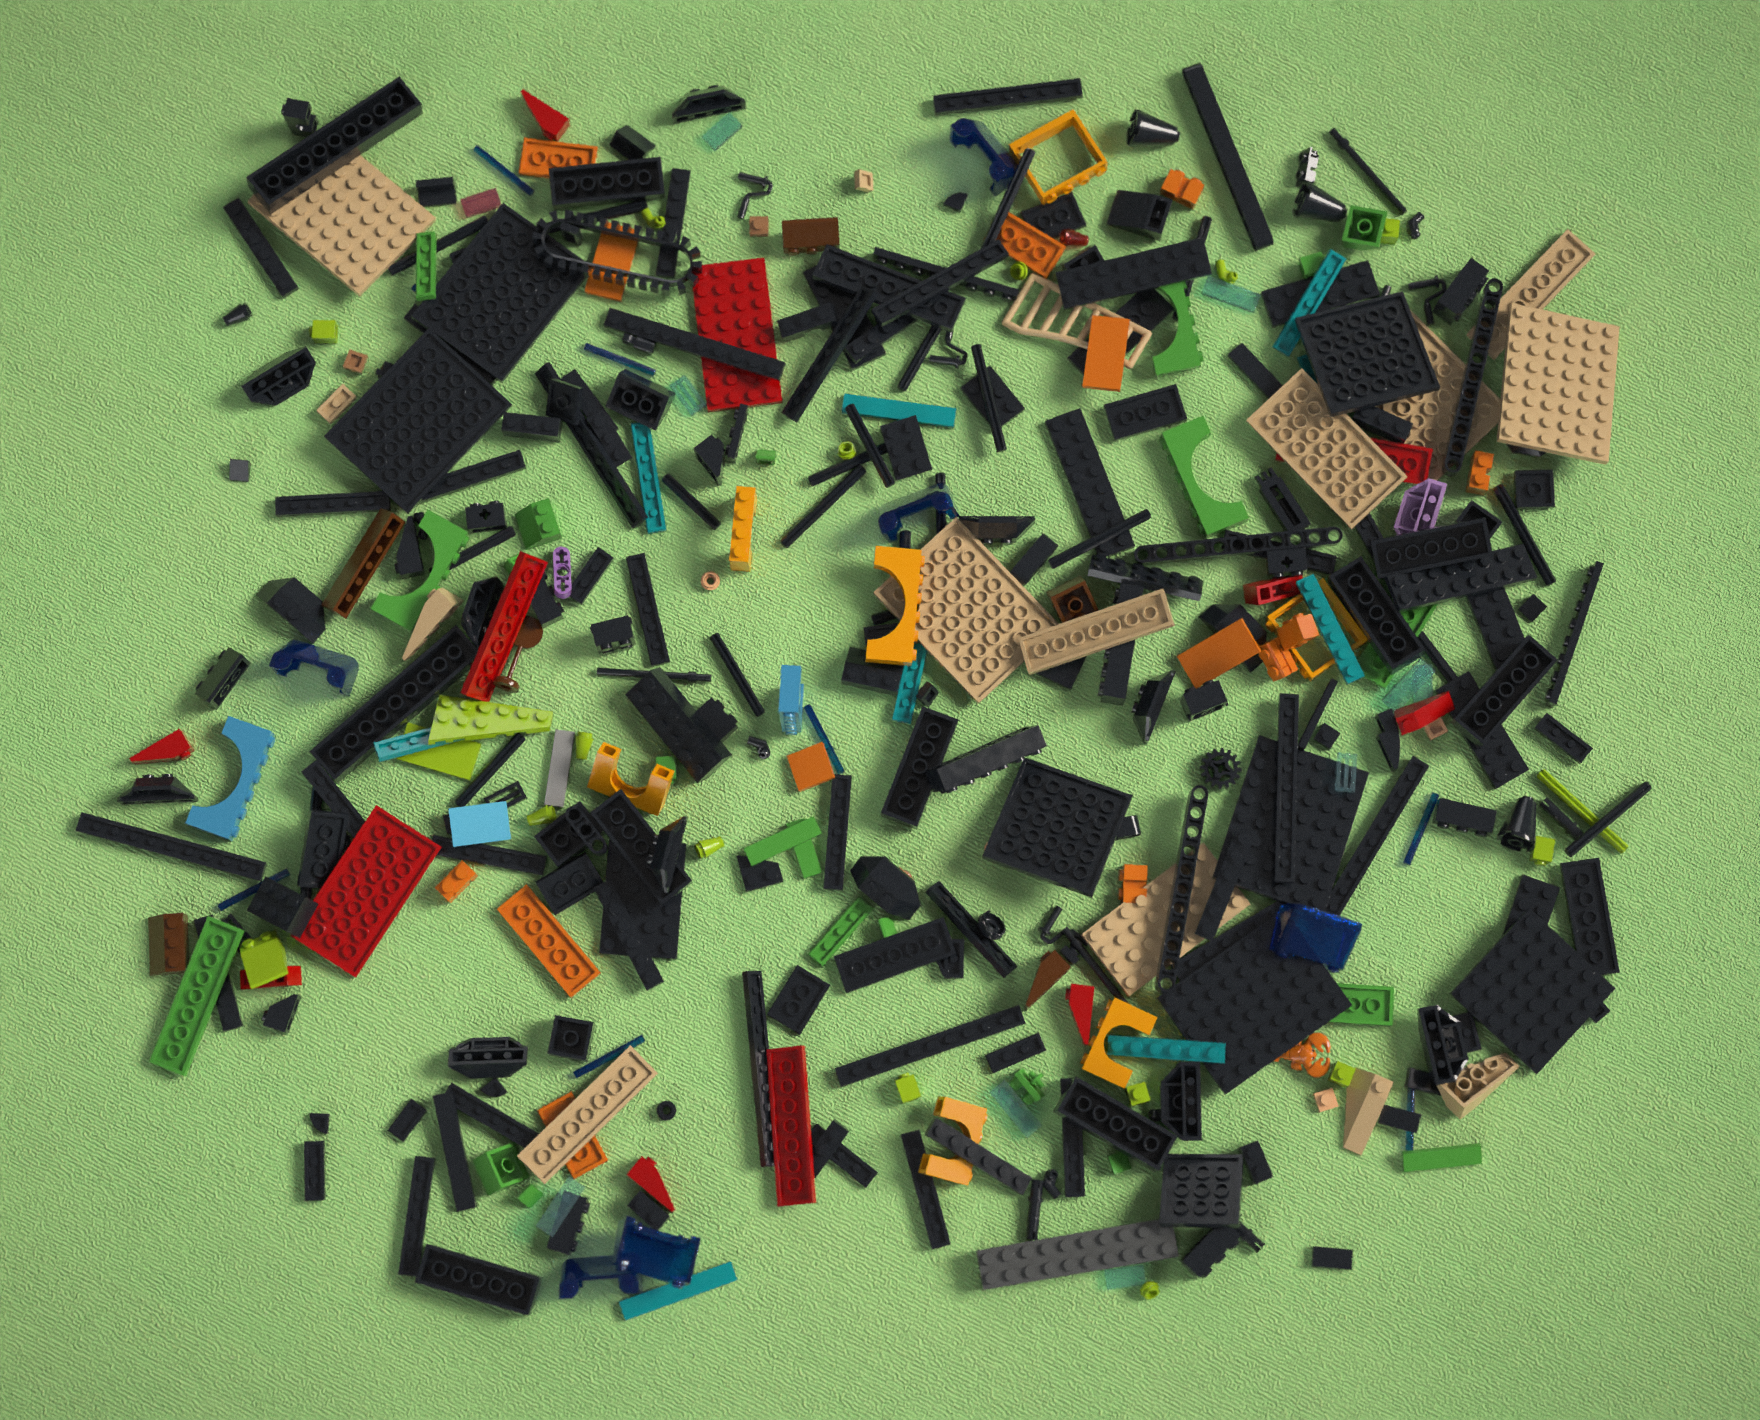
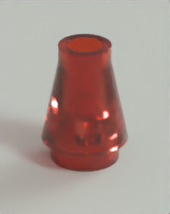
M1070 228L1061 231V244L1065 246L1088 245V235Z

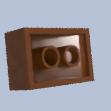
M1080 575L1046 592L1061 623L1099 611L1085 580Z
M1055 950L1052 953L1047 951L1039 960L1041 963L1024 1007L1026 1010L1038 1001L1071 968Z

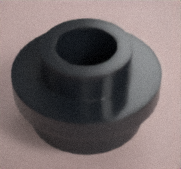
M663 1101L657 1107V1115L662 1120H671L676 1115V1106L670 1101ZM665 1107L670 1108L669 1114L663 1113Z

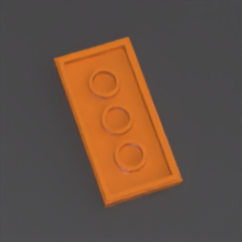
M524 138L519 175L549 178V168L595 164L598 146Z
M1008 212L996 239H999L1010 258L1017 262L1025 263L1027 268L1045 279L1048 278L1067 248Z
M608 222L607 228L611 229V223ZM620 225L618 231H623V226ZM601 233L593 263L630 271L638 241ZM591 270L585 287V293L621 302L628 277H624V286L616 284L615 278L617 275L613 274L612 283L604 281L605 272H601L600 281L593 279V270Z
M1092 315L1083 388L1121 391L1130 319Z
M1243 618L1181 653L1177 658L1197 689L1203 686L1204 682L1215 679L1261 652V649Z
M572 1091L537 1110L545 1127L576 1099ZM594 1136L565 1165L573 1180L609 1160L596 1136Z

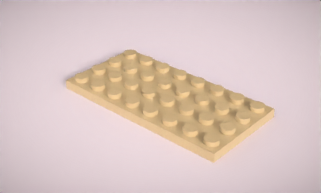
M1302 368L1246 420L1351 530L1407 478L1404 472L1347 414L1330 417L1318 384Z
M1204 842L1199 846L1180 957L1205 939L1194 933L1216 881L1212 877L1217 859ZM1191 851V852H1190L1189 854H1187V855H1188V856H1192L1193 851ZM1176 863L1143 887L1147 888V898L1144 895H1139L1136 898V903L1123 902L1081 934L1128 997L1157 974ZM1181 866V872L1188 875L1189 868ZM1184 885L1177 886L1179 893H1186ZM1236 886L1218 929L1250 905V902ZM1178 903L1174 904L1175 911L1181 913L1183 907ZM1172 922L1171 929L1178 932L1179 925ZM1169 941L1167 943L1168 949L1175 951V943ZM1168 960L1164 961L1165 968L1172 964Z

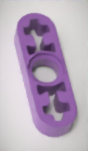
M557 547L553 551L554 594L561 599L568 598L571 595L572 589L570 551L566 547ZM559 554H563V563H560ZM564 569L567 571V574L560 576L557 574V571ZM561 582H564L565 591L560 589Z

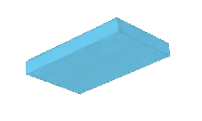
M506 801L448 808L453 847L511 840Z

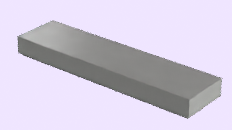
M555 730L544 801L545 806L552 805L553 807L564 808L575 732Z

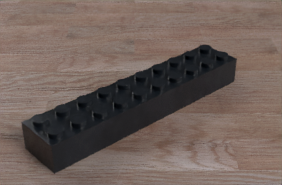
M399 76L247 176L248 187L271 215L423 114L422 103Z
M455 625L309 752L329 775L339 783L375 752L374 742L394 736L439 695L469 671L478 649Z

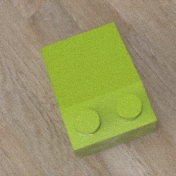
M276 930L266 931L259 937L247 939L239 945L251 989L288 974L285 948Z

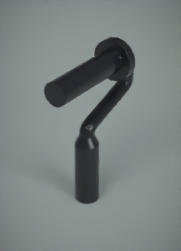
M739 172L738 179L762 185L764 189L768 186L767 191L752 192L745 195L737 215L739 219L745 218L750 202L749 197L771 194L773 183L769 181V176L762 178Z
M1434 275L1433 279L1408 283L1409 290L1431 286L1439 288L1441 283L1442 290L1426 298L1423 307L1427 326L1434 325L1432 308L1429 301L1442 295L1447 290L1446 282L1443 279H1438L1437 275Z
M946 331V346L963 354L962 360H960V356L950 358L930 355L929 362L953 365L955 369H959V365L966 363L968 354L966 351L950 343L953 331L952 333Z
M1057 905L1044 926L1038 928L1041 932V940L1047 944L1054 943L1064 935L1060 932L1051 940L1045 937V935H1051L1049 931L1063 910ZM1070 929L1076 938H1080L1083 945H1088L1079 932Z

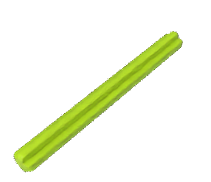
M1542 769L1537 774V778L1591 827L1600 820L1545 769ZM1609 827L1600 833L1619 853H1624L1627 850L1628 845Z

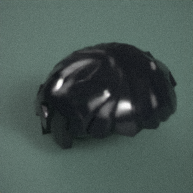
M988 910L978 918L979 929L985 937L991 940L1000 939L1006 931L1004 922L1000 917L990 913L991 911Z

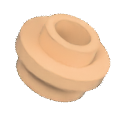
M709 571L701 577V584L704 589L712 591L719 586L720 578L715 572ZM712 578L714 583L708 584L707 580Z

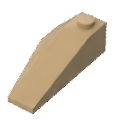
M444 588L433 589L427 595L428 600L423 606L402 659L404 661L410 659L427 641V636H431L439 629V622L442 623L458 609L464 602L460 597Z
M1505 1052L1474 1065L1473 1063L1468 1064L1463 1068L1455 1082L1437 1085L1445 1105L1459 1119H1462L1519 1068V1065Z
M1355 1069L1349 1087L1346 1089L1343 1148L1362 1155L1387 1100L1393 1081L1365 1070Z

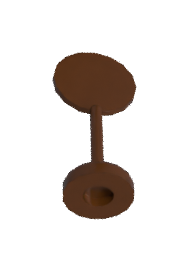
M525 616L514 645L518 648L507 677L496 676L493 684L502 690L512 693L518 692L520 686L518 682L511 678L522 648H533L542 639V625L532 616Z

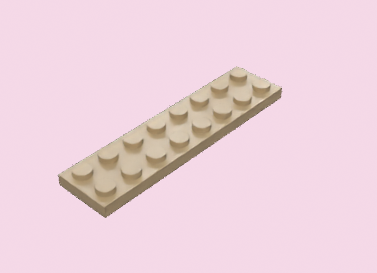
M1569 229L1500 299L1488 355L1493 360L1502 353L1506 346L1509 306L1511 303L1543 310L1595 256V253ZM1481 321L1483 327H1489L1487 322ZM1474 327L1466 334L1471 340ZM1476 339L1479 345H1485L1482 339Z
M1160 589L1018 639L1028 674L1032 675L1173 627L1175 624L1165 591Z
M630 1045L517 1157L545 1185L658 1073Z

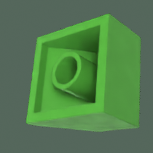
M1350 205L1342 237L1343 246L1361 251L1379 248L1388 212Z
M549 498L532 503L515 514L526 550L562 539Z
M515 1142L485 1152L473 1159V1163L488 1196L530 1178L524 1163L517 1157L519 1151Z

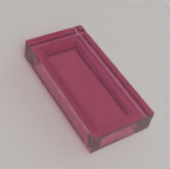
M496 188L460 199L467 218L501 206Z

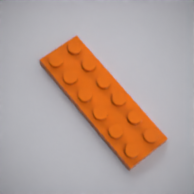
M527 884L497 908L570 998L574 997L601 974Z

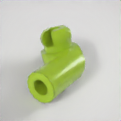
M649 208L641 211L644 220L650 228L660 229L665 225V219L662 216H653Z
M1223 259L1215 262L1218 277L1227 283H1234L1238 279V274L1235 271L1230 272L1226 270Z

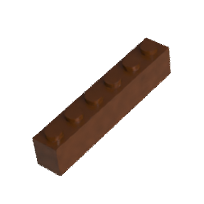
M380 508L321 604L323 607L345 619L348 617L404 526V520L393 512Z

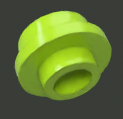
M1021 261L1015 262L1010 267L1012 278L1016 280L1026 278L1028 269L1025 263Z
M842 442L837 450L838 456L842 459H851L856 455V447L851 442Z
M1145 1282L1140 1288V1294L1145 1299H1153L1159 1294V1286L1156 1282Z

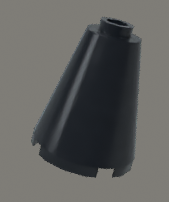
M1135 109L1130 117L1131 127L1127 129V145L1131 147L1174 145L1175 142L1179 141L1180 131H1178L1176 126L1141 110Z
M1306 180V185L1302 184L1294 202L1297 204V209L1293 208V216L1339 222L1345 218L1347 209L1344 203L1312 182Z
M1522 796L1517 799L1497 835V841L1500 839L1502 846L1520 852L1521 848L1527 849L1526 852L1534 850L1536 845V802L1533 801V798Z

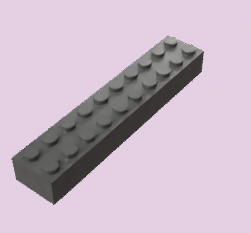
M1159 1219L976 1250L983 1290L1179 1257L1174 1228L1160 1227Z

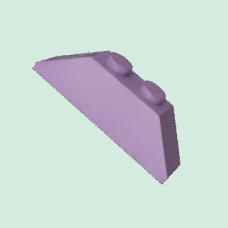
M1428 478L1406 490L1394 524L1396 533L1402 534L1435 527L1447 483Z

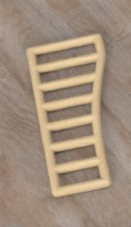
M1031 273L1021 288L1017 300H1014L1002 320V325L1021 335L1057 340L1087 350L1088 342L1084 340L1090 332L1092 315L1099 316L1101 314L1106 317H1124L1096 303L1083 305L1093 310L1077 338L1067 336V333L1083 306L1073 308L1059 333L1049 332V327L1063 306L1060 294L1040 330L1029 329V325L1050 290L1060 294L1059 285L1035 273ZM1035 281L1044 287L1021 326L1011 322ZM1130 321L1128 338L1132 331L1143 336L1129 360L1125 359L1124 367L1128 369L1133 368L1152 336L1150 330Z

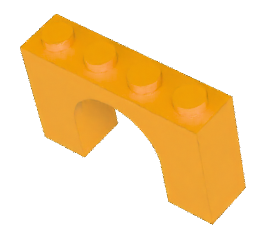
M736 486L729 557L732 571L750 572L752 523L753 517H756L757 506L755 487Z
M603 742L597 751L587 788L609 797L622 789L636 808L658 816L665 805L675 771L656 764L647 786H630L617 773V762L621 749Z
M1114 997L1113 1001L1109 999L1105 1010L1108 1012L1105 1018H1100L1096 1027L1099 1029L1097 1036H1092L1088 1046H1091L1088 1054L1084 1053L1080 1063L1083 1064L1082 1069L1125 1089L1133 1070L1112 1061L1106 1055L1104 1050L1105 1036L1112 1028L1119 1025L1131 1026L1150 1035L1158 1017Z
M938 1096L933 1115L954 1121L960 1126L963 1135L978 1144L981 1142V1131L987 1120V1109L948 1097ZM923 1153L918 1173L961 1185H968L972 1179L973 1165L957 1155L945 1159Z

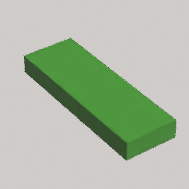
M802 818V819H799V820H796V821L787 823L786 826H787V828H789V827H791V826H793V825H795V824H797V823H799V822L804 821L805 819ZM811 839L794 847L804 879L822 873Z

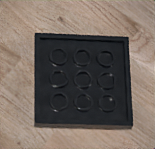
M1168 1154L1163 1166L1160 1227L1239 1228L1243 1154Z

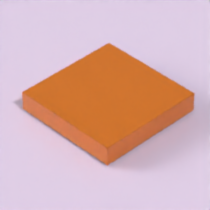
M823 742L787 755L799 792L835 779Z

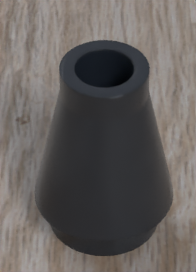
M239 303L228 314L223 316V320L229 327L230 325L249 320L252 312L246 303Z

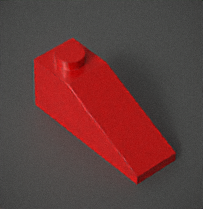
M522 89V98L540 127L543 136L550 141L553 139L558 142L570 126L569 118Z
M1285 576L1244 584L1245 604L1261 605L1299 595L1300 591L1296 581L1303 579V576Z
M1449 691L1396 709L1394 714L1401 734L1404 735L1423 728L1451 712L1455 707Z
M179 728L129 759L135 765L179 761L180 759L183 761L191 756L194 749L184 732Z
M287 966V975L254 989L302 985L301 966ZM240 970L241 990L251 989L245 970Z
M1071 984L1070 988H1066L1065 1000H1069L1068 1006L1083 1046H1088L1094 986Z
M641 1156L627 1175L674 1213L676 1210L659 1170L655 1167L657 1163L649 1156L646 1159Z

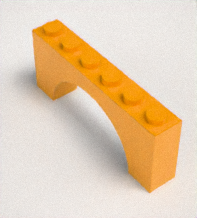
M876 546L874 569L888 573L897 581L903 592L905 609L900 623L891 633L879 639L867 640L865 662L911 666L912 661H916L917 650L913 649L914 642H918V631L915 630V623H919L920 612L916 611L917 604L921 605L922 593H918V587L923 584V574H920V567H924L925 556H921L922 550Z

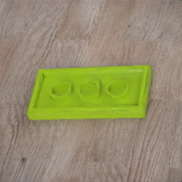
M407 723L404 734L427 728ZM464 739L400 756L396 759L470 781L482 744Z

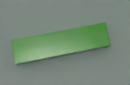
M435 231L416 233L417 301L436 299Z
M814 816L744 848V851L753 867L822 833Z
M858 896L808 955L823 967L874 908Z
M1480 1143L1402 1151L1404 1172L1482 1164Z

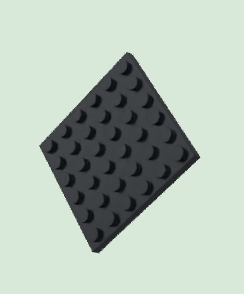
M1403 291L1295 318L1297 330L1330 417L1440 389L1436 374Z
M1025 758L1010 789L982 859L1092 898L1133 795Z
M1528 908L1449 994L1531 1071L1538 1074L1616 988L1535 912Z

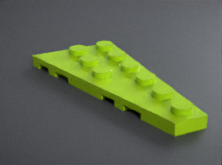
M439 695L428 745H433L439 741L451 743L457 739L468 741L494 738L496 735L501 734L512 736L518 732H525L527 734L547 732L551 728L553 711Z

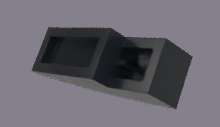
M1391 708L1377 714L1375 719L1382 732L1376 737V740L1391 772H1394L1398 769L1400 739L1397 722Z

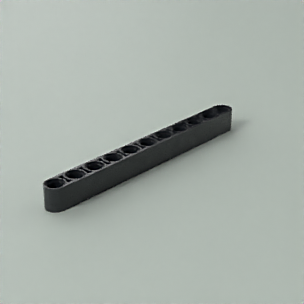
M1199 62L1182 68L1184 80L1254 250L1258 251L1274 245L1272 234L1202 64Z
M1497 278L1490 279L1482 292L1442 464V472L1448 477H1453L1459 472L1464 459L1503 290V284ZM1489 286H1494L1497 292L1490 291ZM1485 304H1491L1493 309L1488 310ZM1481 321L1487 322L1489 327H1483ZM1476 339H1482L1485 345H1479ZM1474 356L1479 357L1480 360H1481V362H1480V363L1474 362L1473 359H1472V357H1474ZM1469 374L1475 375L1476 378H1477V380H1476V381L1470 380L1469 377H1468V375H1469ZM1464 392H1470L1473 398H1466ZM1460 410H1466L1469 415H1461ZM1456 428H1462L1464 434L1457 433ZM1452 445H1457L1460 448V452L1453 451ZM1453 463L1456 466V470L1449 469L1447 464Z
M1324 527L1143 545L1136 548L1134 559L1137 563L1147 565L1266 553L1268 550L1329 547L1339 544L1343 534L1338 527ZM1330 532H1336L1338 534V540H1330L1328 534ZM1317 534L1319 541L1317 543L1311 542L1309 535ZM1291 536H1298L1300 543L1297 545L1290 542ZM1272 538H1279L1281 545L1278 547L1271 544ZM1255 539L1260 540L1262 547L1254 548L1252 541ZM1239 541L1243 544V549L1235 550L1232 545L1234 542ZM1216 543H1221L1224 546V550L1216 552L1213 546ZM1197 545H1202L1205 548V552L1197 554L1194 548ZM1178 547H1183L1186 550V554L1178 556L1175 550ZM1157 550H1166L1167 556L1159 558L1156 554ZM1146 551L1148 553L1147 559H1139L1137 556L1138 552Z
M1202 785L1195 786L1189 792L1155 980V989L1161 994L1172 991L1176 983L1208 800V790ZM1194 791H1200L1203 798L1196 799ZM1192 809L1199 812V818L1191 816ZM1188 828H1192L1195 830V837H1191L1188 835ZM1185 847H1190L1192 849V856H1188L1184 853ZM1181 866L1189 868L1188 875L1181 872ZM1178 885L1185 886V894H1181L1178 892ZM1174 904H1180L1183 907V911L1181 913L1176 912ZM1172 922L1179 925L1178 932L1171 929ZM1169 941L1175 943V951L1168 949L1167 943ZM1165 960L1173 964L1172 970H1167L1164 967ZM1162 979L1169 982V989L1161 987L1160 982Z

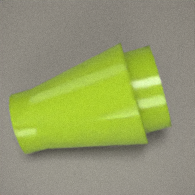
M577 732V736H575V758L587 760L594 740L592 738L593 733Z
M546 805L527 815V821L530 826L550 824L557 819L552 805Z
M721 836L700 840L694 847L698 857L706 859L724 847V842Z

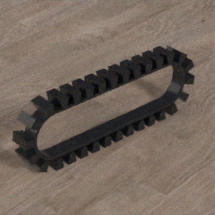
M566 209L565 219H558L556 210L549 212L552 222L547 225L541 218L536 224L538 230L543 231V233L533 232V244H542V246L534 248L538 259L540 260L547 255L548 257L544 260V263L551 270L555 261L559 262L557 265L559 272L566 273L567 264H570L569 271L573 275L578 276L579 266L582 267L580 271L581 276L589 278L590 269H592V276L595 280L601 281V272H605L604 281L612 283L613 274L617 275L615 278L616 284L624 286V277H628L627 286L635 288L636 279L640 280L638 283L640 290L647 291V282H651L650 291L658 293L660 284L663 285L661 289L662 294L670 296V287L678 286L679 295L685 294L686 287L684 283L688 281L694 288L699 282L698 276L692 274L693 271L702 274V261L693 262V260L701 258L698 247L695 246L689 251L690 239L683 236L681 243L677 244V234L669 233L668 242L664 241L666 238L665 231L658 230L657 239H654V229L646 227L645 237L641 236L643 233L642 226L634 225V234L630 233L632 230L631 224L623 222V231H618L620 224L619 221L611 220V229L607 228L609 225L608 219L600 217V224L596 226V216L588 215L587 224L584 223L586 220L585 214L577 212L576 221H573V211ZM565 222L580 229L681 251L690 260V268L682 278L667 280L555 255L547 249L545 240L550 230L561 226V223Z

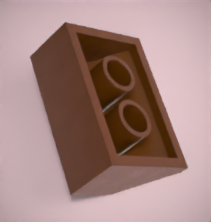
M838 217L782 220L784 254L795 256L799 253L817 254L824 251L827 244L840 249Z
M170 913L148 917L150 976L185 973L189 964L188 915L185 913Z

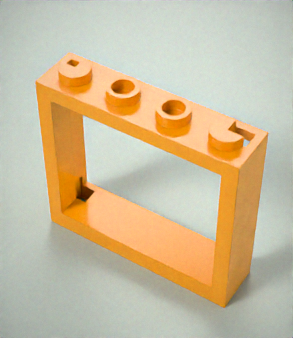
M1074 109L1009 144V153L1018 165L1021 159L1020 154L1026 148H1032L1073 126L1097 163L1046 192H1043L1028 168L1025 178L1042 205L1054 202L1060 195L1068 194L1075 187L1087 184L1091 178L1099 177L1107 170V160Z
M1322 578L1318 583L1332 611L1355 641L1350 646L1354 652L1364 645L1368 639L1324 578ZM1301 593L1265 619L1267 622L1265 623L1266 627L1271 633L1274 632L1277 637L1276 629L1280 627L1275 620L1304 601ZM1296 649L1289 650L1294 662L1300 667V674L1304 679L1308 678L1309 681H1312L1336 664L1332 658L1312 672Z

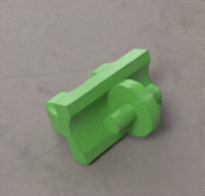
M1022 1068L1014 1074L1015 1077L1010 1082V1085L1016 1091L1022 1086L1026 1088L1028 1092L1022 1096V1099L1027 1105L1035 1101L1037 1102L1045 1096L1041 1091V1088L1044 1086L1040 1080L1044 1076L1042 1073L1037 1076L1032 1070L1027 1074Z

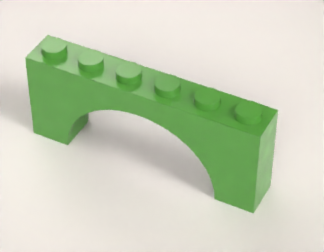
M1186 281L1155 288L1169 298L1178 318V330L1174 341L1164 352L1152 357L1156 378L1201 368V362H1204L1202 351H1198L1196 345L1199 344L1198 334L1193 332L1192 326L1195 325L1193 314L1190 315L1188 310L1191 307L1189 296L1185 297Z
M1201 416L1162 432L1159 443L1163 450L1166 449L1168 454L1166 458L1169 466L1174 467L1176 482L1182 485L1183 498L1190 503L1191 507H1189L1191 516L1197 519V529L1200 535H1204L1205 539L1246 523L1249 517L1242 501L1224 503L1214 500L1206 495L1195 481L1191 466L1192 454L1195 448L1203 440L1209 438L1211 434L1204 416Z
M430 510L426 511L418 525L420 529L429 535L434 546L435 559L429 577L417 590L406 595L389 596L380 592L371 607L372 611L412 633L423 606L428 600L427 595L433 589L441 588L440 584L443 580L446 581L451 573L449 570L451 564H456L460 558V549L462 547L465 548L470 540L468 537L469 533Z

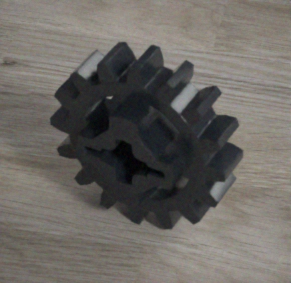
M1223 748L1219 752L1213 749L1212 755L1207 752L1206 757L1208 759L1203 758L1201 762L1205 765L1199 768L1204 770L1200 776L1207 778L1204 783L1211 782L1210 788L1217 785L1218 790H1221L1222 786L1228 789L1229 783L1234 786L1236 784L1234 779L1239 780L1240 778L1237 773L1242 771L1241 768L1237 767L1241 764V761H1235L1237 755L1231 756V750L1225 753ZM1216 757H1222V759L1218 761L1212 760ZM1228 761L1232 763L1233 769L1229 767ZM1220 765L1224 766V771H1222L1221 773L1218 772L1217 768ZM1208 768L1212 770L1213 778L1210 776ZM1223 777L1229 778L1226 781H1219Z

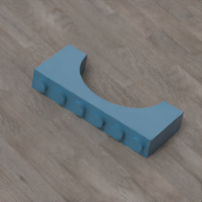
M781 665L778 712L782 731L786 732L785 734L797 735V732H801L804 684H801V666Z
M228 716L221 734L231 739L239 749L242 759L240 780L234 791L224 801L209 807L192 805L185 823L196 829L232 841L239 833L240 827L238 825L240 820H243L246 816V805L253 798L254 791L252 790L261 778L260 770L267 763V753L269 748H272L275 743V734L267 729Z

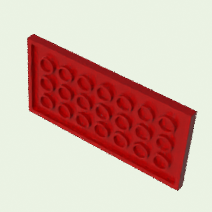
M765 258L705 264L702 268V274L693 271L692 274L698 276L699 281L693 288L698 335L777 359ZM701 357L708 412L739 409L740 403L746 404L748 407L783 403L780 381Z
M376 805L313 900L319 905L300 938L292 934L290 936L356 978L442 847Z

